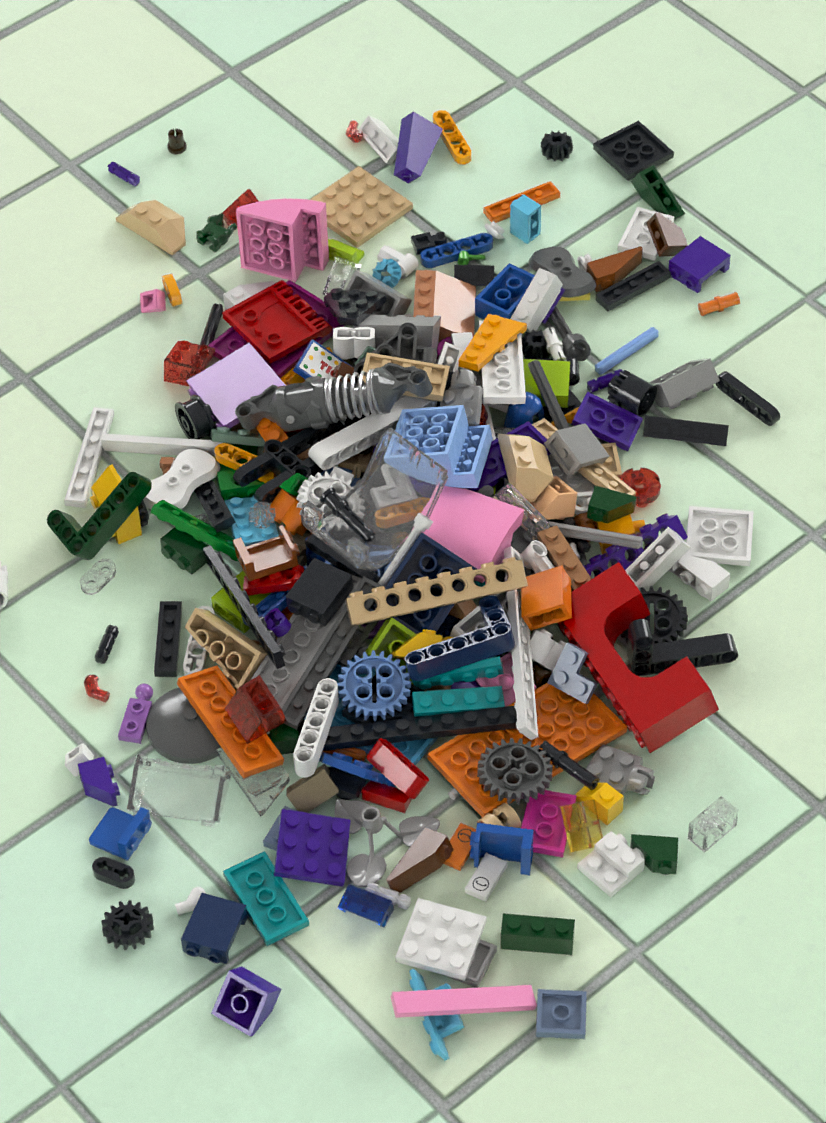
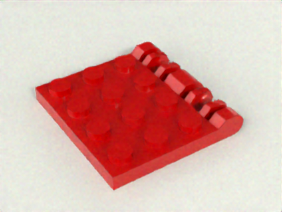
M284 280L278 281L222 312L223 319L250 343L269 364L309 343L312 339L325 337L332 331V326L322 317H317L316 311L298 294L293 295V289Z

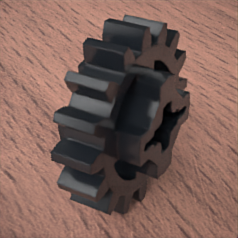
M129 900L127 905H124L120 901L119 907L116 908L112 905L110 906L111 913H104L105 919L101 920L103 936L106 937L108 944L114 942L116 949L120 945H123L124 950H127L129 945L137 949V943L144 945V938H151V931L154 930L152 913H149L147 906L141 907V902L132 905V901Z

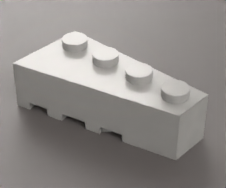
M370 315L361 324L354 326V329L359 327L374 328L375 348H378L395 335L403 323H413L417 327L416 346L432 347L437 351L441 316L425 317V315H417L416 317H405V315H397L396 317H388L387 315Z

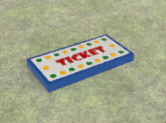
M312 339L293 371L304 379L314 376L331 378V376L334 377L332 375L334 368L341 362H346Z

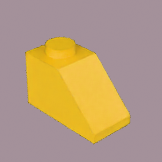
M423 629L422 632L415 634L391 653L393 655L392 658L405 660L406 655L412 651L442 642V636L436 635L434 630Z
M598 783L594 790L584 786L575 794L576 802L606 825L623 812L624 796L608 783Z

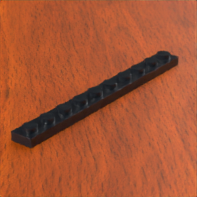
M515 706L333 726L330 727L322 751L375 745L380 738L390 743L517 729V712Z

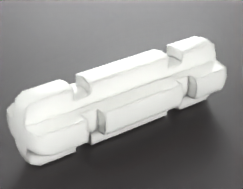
M372 882L368 883L365 890L367 896L372 898L376 896L377 900L394 906L398 904L399 908L408 909L411 903L410 896L405 894L399 895L397 891L383 886L379 888L378 884Z

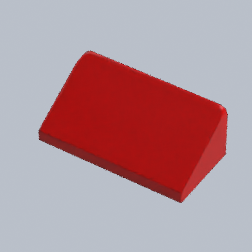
M372 780L362 790V800L402 813L406 812L412 800L400 789Z

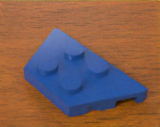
M324 751L321 753L319 761L368 780L396 787L381 772L373 770L372 764L358 760L352 762L353 757L342 753L333 752V755Z

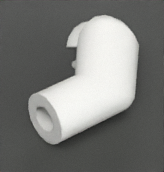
M195 887L190 892L186 901L175 904L178 915L194 911L201 893H206L205 890L201 887Z

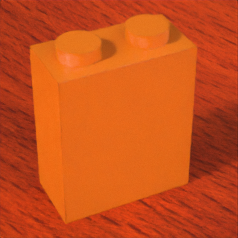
M562 565L526 576L528 586L521 589V617L530 631L572 618L571 579Z

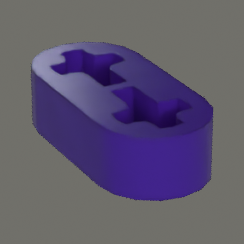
M278 608L272 609L264 617L268 629L272 630L277 638L287 634L292 626L291 622Z

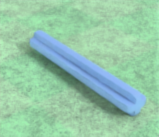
M654 327L649 328L595 364V371L602 375L659 336L658 330Z

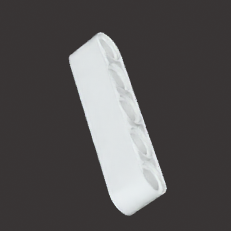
M326 678L319 681L293 754L296 774L300 777H309L316 771L339 703L338 684L334 679Z

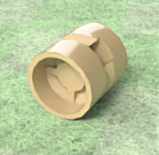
M507 803L501 804L493 810V814L488 813L477 821V823L521 828L518 814Z

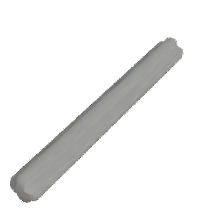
M541 521L539 524V531L557 525L565 537L636 549L641 548L643 544V538L640 536L550 521Z

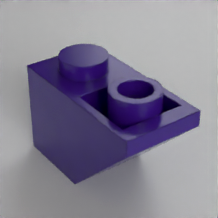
M104 757L77 764L85 795L110 806H118L116 796H120L117 782L112 783L111 778H114L111 764L107 765Z

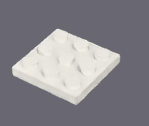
M689 506L688 538L686 543L691 548L685 554L714 561L717 564L750 566L754 511Z
M418 898L396 954V962L465 981L486 924V916Z

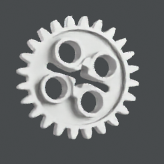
M325 471L323 476L317 472L315 477L310 475L308 480L305 479L298 490L299 494L296 500L299 501L297 507L302 508L299 514L306 515L304 521H311V528L318 526L319 533L324 529L329 536L331 531L334 533L353 532V530L340 517L334 516L332 510L326 504H322L319 501L322 494L329 488L334 487L336 494L343 500H347L349 508L362 520L366 508L363 507L365 500L360 499L363 494L356 493L358 486L351 487L352 481L345 482L343 475L338 479L336 473L329 477L328 472Z

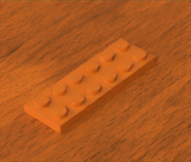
M218 666L178 678L177 685L243 778L283 765L284 757L247 707L239 705L238 699L240 696Z

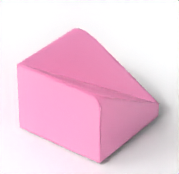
M154 289L140 293L142 313L166 311L165 292Z

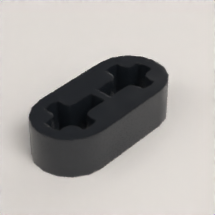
M99 857L92 864L95 878L121 889H127L135 882L134 870L129 865L108 857Z

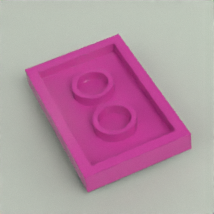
M545 790L544 795L538 793L537 800L529 797L521 828L534 830L533 853L563 858L575 808L576 795Z

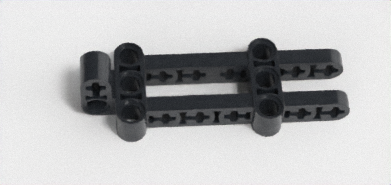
M362 412L361 418L356 417V415L353 420L348 418V416L345 421L339 418L337 423L329 424L328 428L314 430L312 427L305 428L283 442L275 439L268 440L264 444L263 453L239 467L235 471L233 479L241 487H245L272 471L277 477L260 486L254 494V499L262 506H266L273 502L282 489L279 486L296 473L309 478L310 475L315 476L317 472L321 473L324 471L310 457L301 461L297 455L366 416ZM373 446L363 450L359 454H369L372 451Z

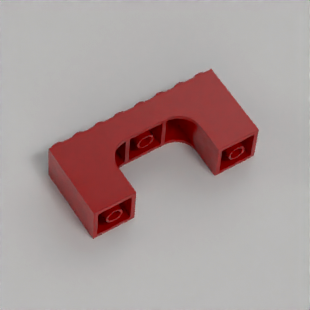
M619 562L571 592L572 618L557 622V626L562 634L568 638L569 643L588 652L584 666L588 667L591 676L596 683H599L602 692L607 699H610L617 714L621 715L628 730L633 732L641 748L646 747L649 753H652L719 710L711 689L687 656L660 674L652 677H640L633 674L614 648L618 636L627 630L629 624L634 620L644 619L650 615L642 593Z

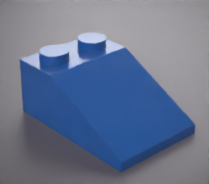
M509 263L475 298V316L485 320L487 315L491 314L510 319L535 275Z

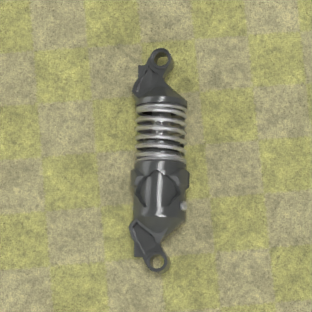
M388 362L382 367L370 369L368 373L361 371L360 375L354 372L352 376L350 374H346L345 377L339 375L337 379L332 376L331 378L314 376L306 378L305 382L284 386L272 384L262 394L252 396L251 399L239 404L235 409V414L241 426L246 430L257 427L263 418L276 423L285 432L310 427L318 430L328 428L329 424L337 423L339 418L343 421L347 419V416L351 420H353L355 415L361 418L362 412L366 417L370 415V411L375 416L377 412L388 414L406 391L415 394L417 397H426L431 394L433 387L425 370L418 369L416 366L402 367ZM363 375L366 377V385L362 379ZM355 376L358 378V387L355 382Z

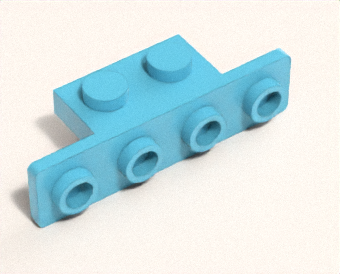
M414 968L409 970L412 978L409 980L412 990H427L423 976ZM446 983L433 990L451 989V986ZM460 1014L424 1016L423 1026L426 1032L430 1034L432 1041L429 1042L432 1052L434 1055H439L443 1060L449 1059L443 1038L464 1028Z

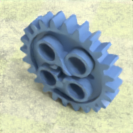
M372 650L371 656H368L364 651L363 658L360 659L357 655H354L355 662L347 661V667L341 668L342 674L338 675L339 683L337 684L338 690H340L338 697L343 698V706L348 705L349 713L356 710V717L364 714V720H367L370 715L376 721L378 715H381L382 719L385 720L386 713L393 717L394 709L397 711L402 710L401 704L406 705V697H410L409 689L411 688V682L408 681L410 680L409 673H405L406 666H400V659L393 662L392 654L385 658L384 651L379 656H376L375 651ZM373 668L376 669V703L372 702L371 670ZM383 673H388L390 676L382 677L380 675ZM366 674L367 677L360 678L358 677V675ZM386 693L391 696L388 698H384L381 695ZM360 694L368 695V697L366 698H360L358 696Z

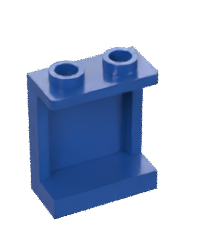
M477 823L476 832H471L470 859H474V868L479 866L480 859L488 853L502 860L521 862L520 874L530 875L533 859L534 830Z

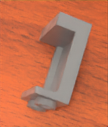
M586 423L556 430L544 443L568 477L573 476L582 467L597 463L603 464L610 457Z

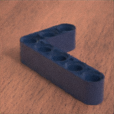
M489 595L479 601L483 622L486 627L408 653L405 657V662L411 680H425L512 650L515 646L512 628L499 599L494 595Z

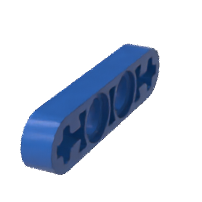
M480 233L425 249L421 252V265L425 268H434L458 261L461 251H467L469 255L488 252L493 248V237L488 233ZM469 246L471 248L468 250H464L461 247ZM445 251L452 252L451 255H445L443 253Z

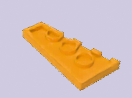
M488 314L459 358L458 367L478 372L493 359L495 353L503 351L508 342L512 343L517 339L519 333L523 334L527 330V323Z

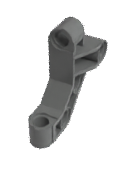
M409 322L403 323L395 335L371 352L436 364L437 356L436 349L432 347L416 346L417 327ZM366 357L355 365L354 372L361 373ZM355 376V382L358 387V378Z

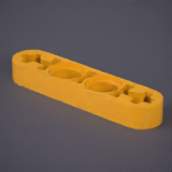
M436 111L433 114V123L443 129L440 137L453 159L458 164H468L472 159V154L466 140L447 111ZM445 130H452L453 132H451V133H446V132H444V131H445ZM452 142H460V144H458V145H454V144H451V143H452Z
M221 443L215 447L216 461L234 470L244 465L237 463L239 459H246L249 462L257 457L228 443ZM271 471L257 480L267 483L277 476Z

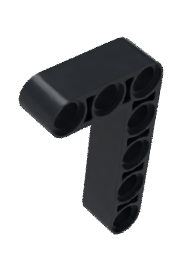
M637 619L629 624L627 657L632 673L637 676L659 674L686 656L695 668L730 663L739 656L734 638L728 633L653 644L654 641L647 620Z

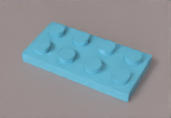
M254 496L248 498L234 497L224 500L236 522L230 526L234 539L241 537L245 546H249L279 536L275 521L270 517L272 513L268 511L269 504L262 506L254 499Z

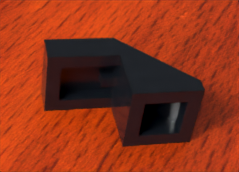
M332 766L328 767L330 770L329 776L339 789V793L336 796L342 800L358 798L366 779Z

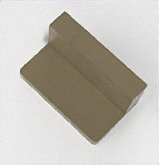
M326 764L318 767L313 775L303 777L287 788L286 796L297 811L308 813L339 793L338 787L329 776L330 770Z

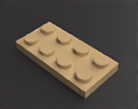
M367 352L362 371L368 373L370 369L382 367L388 362L402 367L416 366V368L427 372L433 390L426 397H417L409 391H406L403 395L443 401L450 366ZM363 375L362 379L366 385V377Z

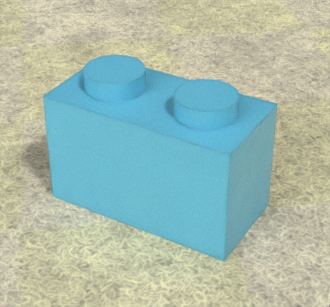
M524 194L510 204V233L527 244L541 234V205Z

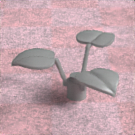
M337 799L335 804V817L351 820L349 834L357 833L362 827L368 833L369 856L367 854H358L351 858L347 865L348 876L354 885L358 887H367L370 882H378L386 872V861L381 856H374L373 834L380 832L383 824L398 837L403 836V843L408 847H411L425 827L437 832L440 826V820L426 816H413L400 822L399 832L387 821L386 817H381L378 808L371 807L366 802Z

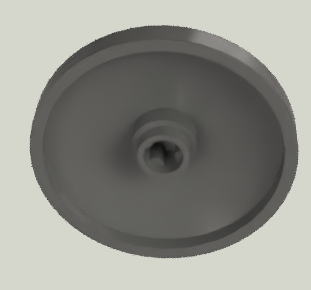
M179 687L168 691L152 705L146 721L147 734L153 748L163 757L178 763L195 764L211 760L224 752Z

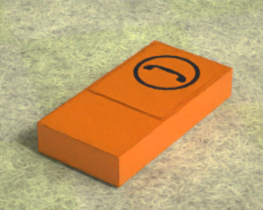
M460 823L450 839L454 850L450 858L445 861V865L461 871L470 856L471 832H476L475 828Z

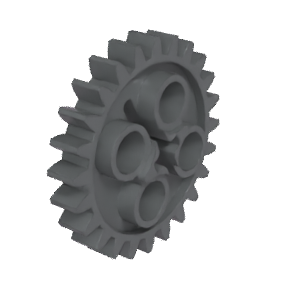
M510 738V743H506L501 739L500 746L494 742L492 749L486 747L485 754L481 753L480 761H478L477 777H479V784H484V791L490 790V797L499 795V802L503 798H507L508 804L511 803L512 799H515L517 805H519L520 799H524L526 803H529V797L537 800L538 793L544 795L545 788H549L550 781H552L553 765H550L551 759L546 757V751L539 752V745L531 747V741L523 744L522 738L519 739L518 743H515L513 738Z

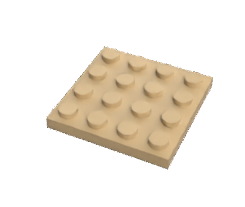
M360 166L310 199L326 203L327 227L357 248L413 209L411 201Z

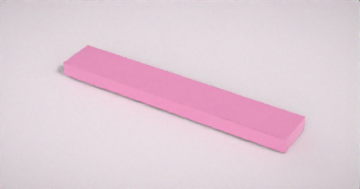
M531 985L392 992L391 994L396 1018L535 1010L537 1006Z

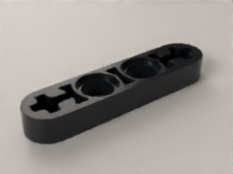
M724 371L718 375L720 381L716 383V386L763 423L772 426L780 420V413L772 404L732 374Z
M311 533L305 541L306 546L311 551L340 570L359 578L364 576L376 583L379 582L380 577L374 571L319 535Z

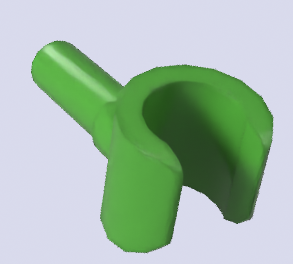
M461 251L459 253L458 265H468L469 261L485 260V255H469L467 251Z

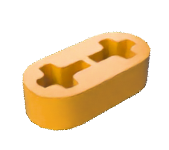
M173 274L162 276L163 286L171 306L181 305V294Z

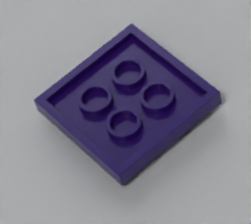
M282 809L280 812L273 876L343 887L345 883L351 820Z

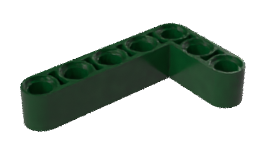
M130 472L122 479L83 527L80 526L73 516L56 509L48 514L47 524L71 554L85 560H91L148 495L152 482L143 475Z

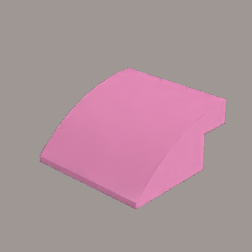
M273 199L251 203L236 209L241 268L294 282L297 281L305 266L322 271L325 269L329 261L326 203L306 199Z
M442 485L422 512L423 515L433 521V524L429 530L426 529L425 532L421 533L429 536L477 569H481V564L489 562L499 565L504 559V549L511 546L513 533L522 524L524 509L465 488ZM477 575L474 577V580L483 583L485 581L483 576Z

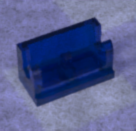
M348 884L338 909L343 912L348 911L376 922L381 927H385L394 911L392 900Z

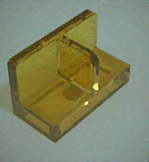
M594 799L560 806L570 852L594 848V845L603 838Z

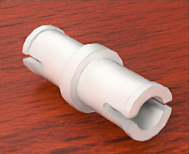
M551 327L552 333H550L549 328H546L543 331V336L547 343V351L551 353L553 361H567L562 350L563 344L558 340L556 330Z

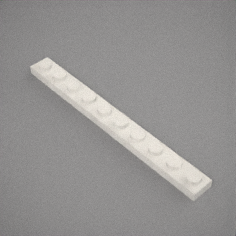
M512 546L504 549V559L515 557L516 561L522 559L524 567V559L519 552ZM521 589L509 591L506 594L509 610L507 615L515 641V646L510 652L513 661V689L516 699L514 706L517 712L516 727L521 734L533 740L538 737L530 630L521 617Z

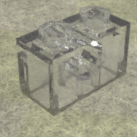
M722 796L719 797L689 823L688 839L705 853L737 826L739 810Z

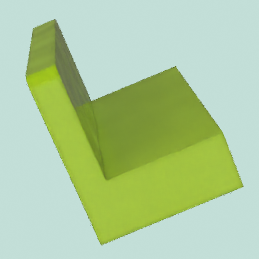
M328 239L329 260L354 269L364 257V251L335 239Z

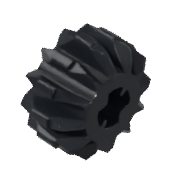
M551 131L550 134H545L544 138H542L541 152L543 156L547 157V160L553 159L555 162L559 159L563 161L564 158H569L573 151L571 136H567V132Z
M542 329L539 332L532 330L531 333L525 332L524 337H521L522 353L525 359H549L551 353L547 351V343Z

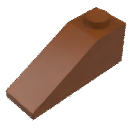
M639 246L588 262L586 272L596 282L595 292L603 291L622 281L642 263L643 248Z

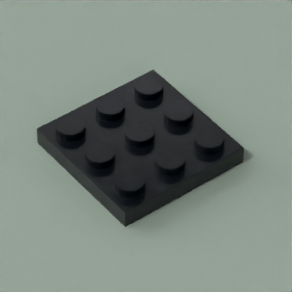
M639 120L593 143V149L628 181L652 165L656 167L674 158V151Z

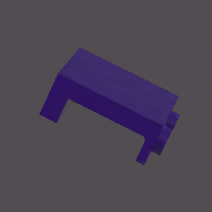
M699 236L669 260L668 270L671 271L673 279L699 293L702 283L716 271L720 270L725 273L729 270L731 255L702 236Z

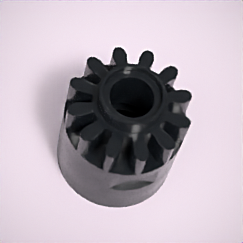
M624 370V372L620 371L619 376L615 375L609 382V396L607 399L610 400L609 402L643 417L655 401L657 387Z

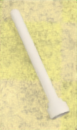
M421 513L417 514L414 519V529L378 584L386 587L421 532H425L426 529L429 530L433 524L431 519Z

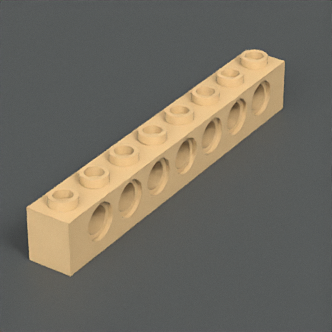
M515 557L503 559V564L499 565L489 562L481 564V569L472 570V567L459 569V573L451 575L450 572L437 574L438 578L429 580L428 576L415 579L416 583L407 585L406 581L393 584L394 588L386 590L385 586L371 589L372 593L364 595L363 591L350 593V598H346L345 601L351 627L526 588L528 584L522 559L517 561ZM501 570L507 574L505 582H500L496 579L497 571ZM477 575L483 576L485 586H476L474 577ZM455 580L461 581L464 585L463 591H455L452 588V582ZM431 586H440L442 589L441 596H433L430 592ZM409 591H418L420 593V600L416 602L411 601L408 597ZM395 595L398 598V605L389 606L386 602L387 596ZM366 600L375 601L377 605L376 610H366L364 602Z

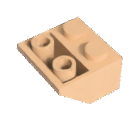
M553 476V481L534 502H516L537 522L550 519L564 520L575 515L577 492L558 476Z

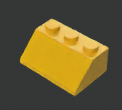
M113 464L105 469L91 487L92 496L90 501L94 509L99 508L122 481ZM138 506L113 534L112 537H115L118 544L142 535Z

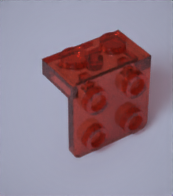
M185 340L178 341L164 359V381L189 386L187 380L205 370L215 355V348L208 345L190 343Z

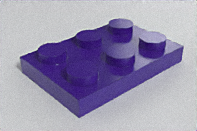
M587 392L571 425L577 426L586 423L596 437L608 443H616L617 447L628 452L644 418Z

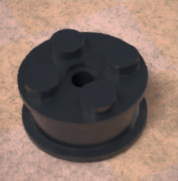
M192 395L190 400L184 403H175V413L178 422L188 439H201L205 436L211 437V429H217L211 417L213 411L208 404H204L199 395Z

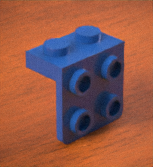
M140 807L136 815L133 816L117 808H109L89 837V843L128 861L151 828L152 821L150 820L149 810Z

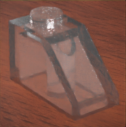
M335 257L322 294L326 296L334 288L346 290L355 270L360 271L361 264L346 258Z

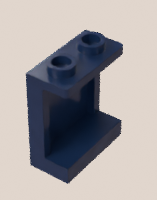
M201 893L181 938L182 951L192 957L199 956L213 963L227 964L229 961L228 953L240 925H245L248 919L247 906Z

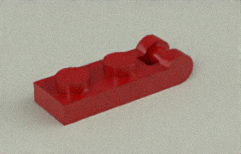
M297 565L291 570L280 571L252 581H248L247 577L244 576L243 590L246 591L248 596L291 590L305 569L303 566Z

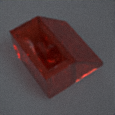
M260 675L241 685L225 707L226 712L247 744L287 721L281 707Z

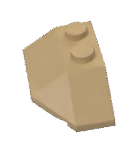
M157 200L140 202L129 207L116 217L117 222L170 255H174L186 245L184 217Z
M498 434L497 437L513 501L534 502L554 478L546 447L529 436Z

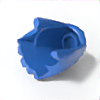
M525 392V404L508 405L504 423L505 434L528 421L533 424L534 415L539 418V421L545 418L543 405L539 397L530 392Z

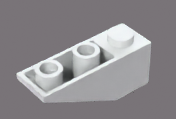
M684 554L668 570L709 601H713L729 588L730 573L714 561Z

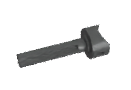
M555 307L550 318L563 338L562 350L565 357L577 361H585L591 352L589 344L581 334H572L558 308Z

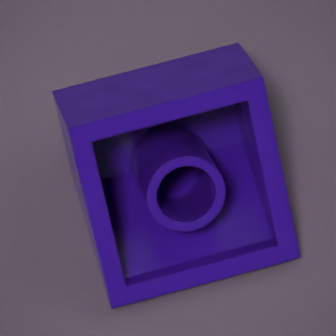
M242 966L229 970L211 1014L252 1037L273 1011L281 988Z

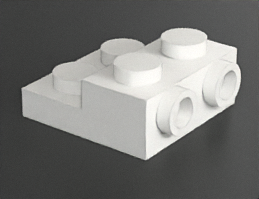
M610 831L594 845V850L577 864V869L608 896L612 897L644 870L645 859L643 853L638 848L632 849L627 845V840L623 835H615Z

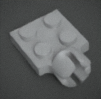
M461 369L460 378H458L459 370H456L452 374L450 388L444 392L440 407L464 405L469 426L480 425L483 388L480 385L476 386L477 377L474 376L472 371Z
M607 745L599 747L586 767L589 772L600 778V781L596 783H608L622 795L626 791L647 795L650 790L644 787L652 789L655 780L654 771L642 766V757Z

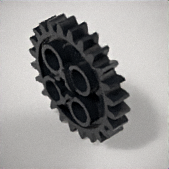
M650 586L649 591L641 587V593L649 611L650 604H654L653 644L677 641L678 636L683 637L684 630H687L688 622L687 608L683 607V600H678L677 594L670 596L669 589L662 593V587H659L657 591H654L653 586ZM649 615V616H647V617L644 618V619L648 621V624H649V627H650V615ZM627 629L620 634L621 638L626 637V643H628Z

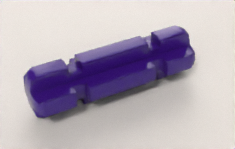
M114 161L108 164L107 167L110 173L115 174L133 186L140 183V176Z
M619 369L614 371V374L611 372L596 378L597 380L592 379L588 381L587 389L593 393L598 391V388L608 387L611 379L615 375L619 376L620 371L623 372V370Z

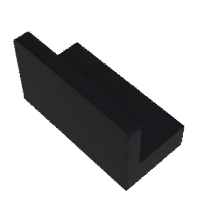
M454 265V278L471 285H488L494 279L495 266Z

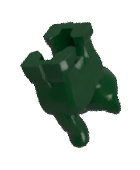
M223 213L208 217V224L202 230L196 232L197 242L204 245L209 241L212 243L209 248L214 252H217L220 246L227 243L233 231L237 229L235 223L229 225L227 229L224 228Z

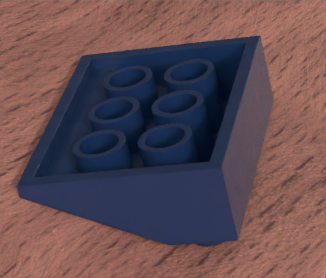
M421 533L386 585L385 590L394 588L393 584L406 581L407 585L416 583L415 579L428 576L429 580L438 578L437 574L450 572L451 575L458 574L459 569L472 567V570L477 568L429 536ZM455 580L452 582V588L455 591H463L464 585L461 581ZM433 585L430 588V592L433 596L438 597L441 596L442 589L438 585ZM411 590L408 593V597L411 601L416 602L420 600V593L416 590ZM388 595L386 602L389 606L398 605V598L395 595ZM374 603L371 609L376 610L377 605ZM454 604L392 618L415 634L422 632L423 629L437 632Z

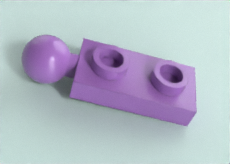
M145 683L137 686L135 690V695L138 699H129L118 733V738L121 741L141 744L146 729L147 716L152 707V701L148 700L153 696L152 687Z

